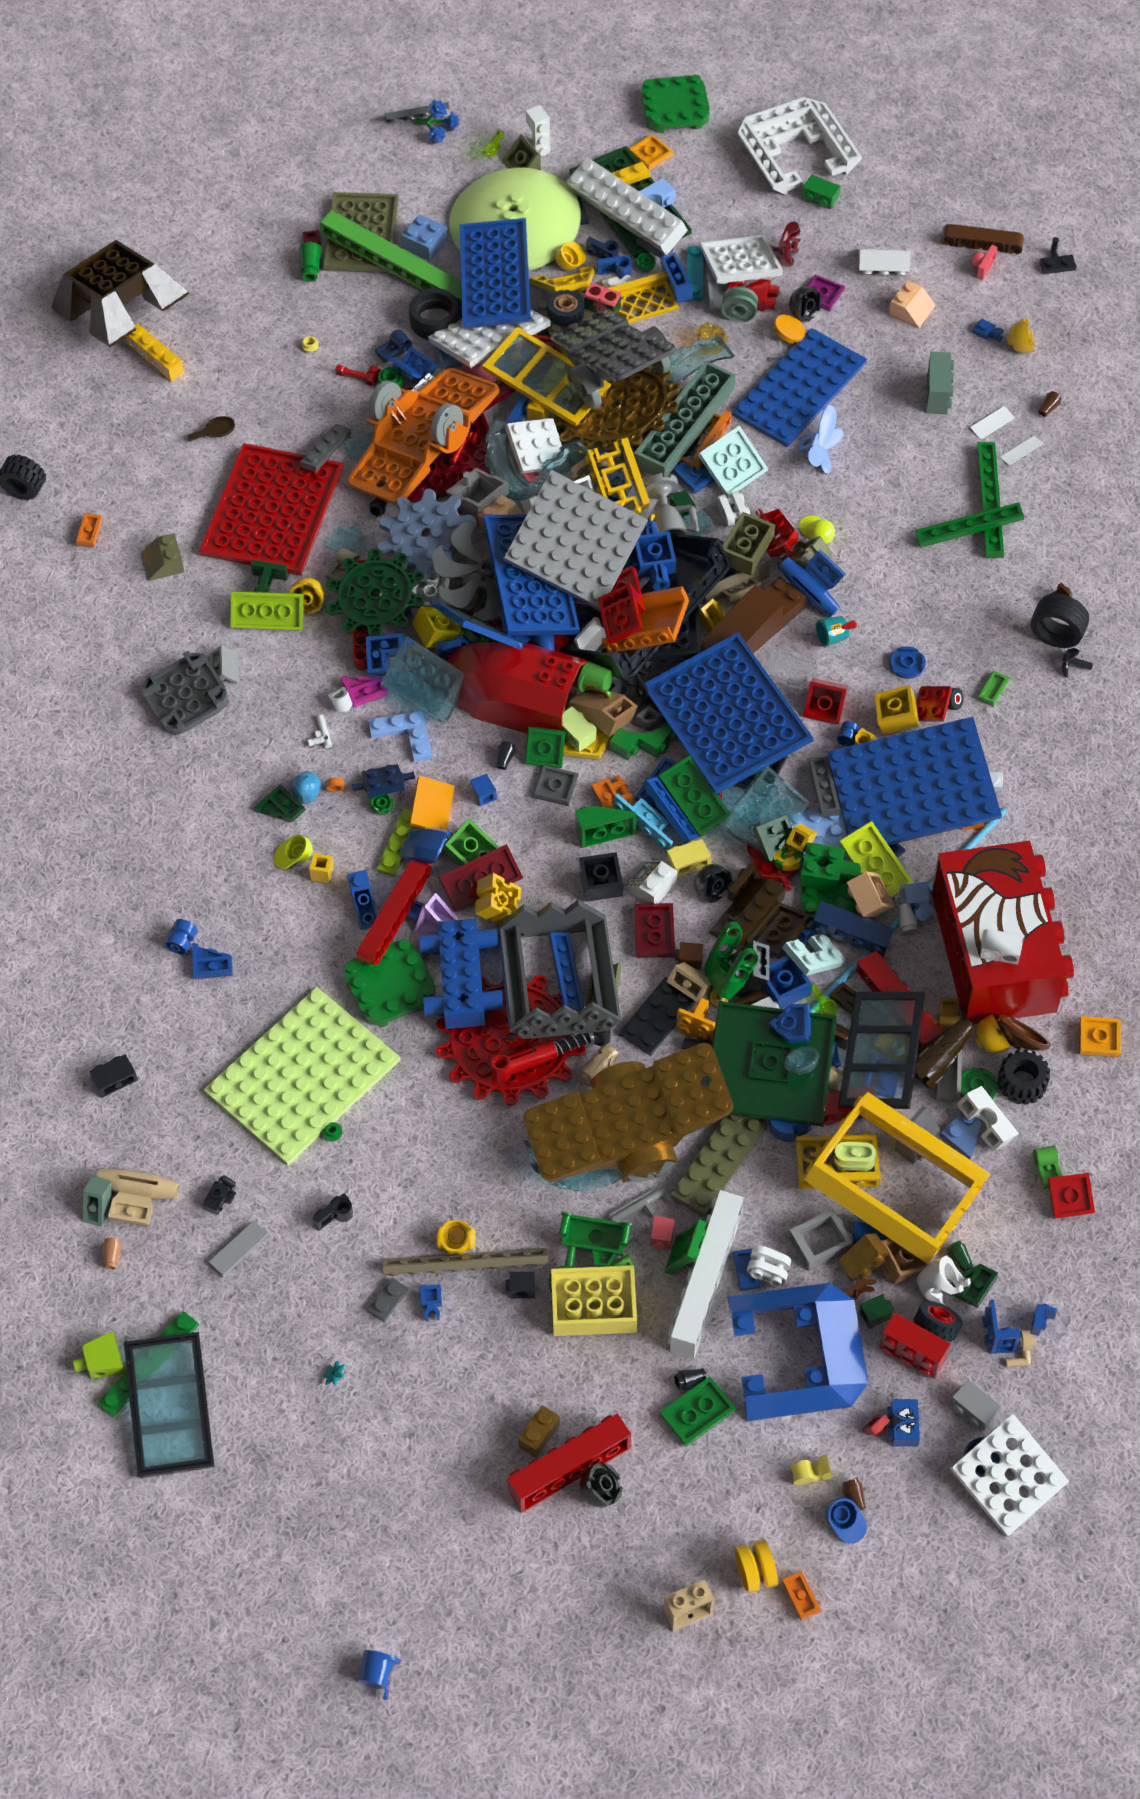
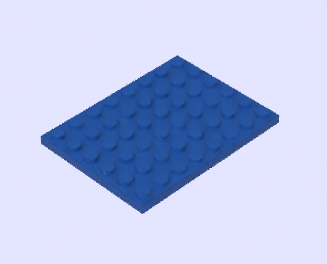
M739 633L730 636L645 683L648 688L649 698L688 755H691L716 795L814 741L813 736Z
M973 717L827 751L848 835L872 821L886 843L892 845L1002 818Z

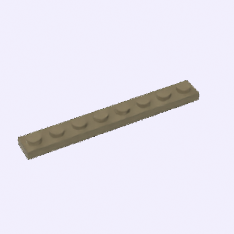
M547 1248L465 1253L462 1255L450 1254L383 1259V1274L397 1276L400 1273L416 1275L426 1271L439 1273L441 1270L458 1272L462 1269L481 1270L485 1267L500 1269L503 1266L519 1268L530 1264L542 1266L548 1263Z

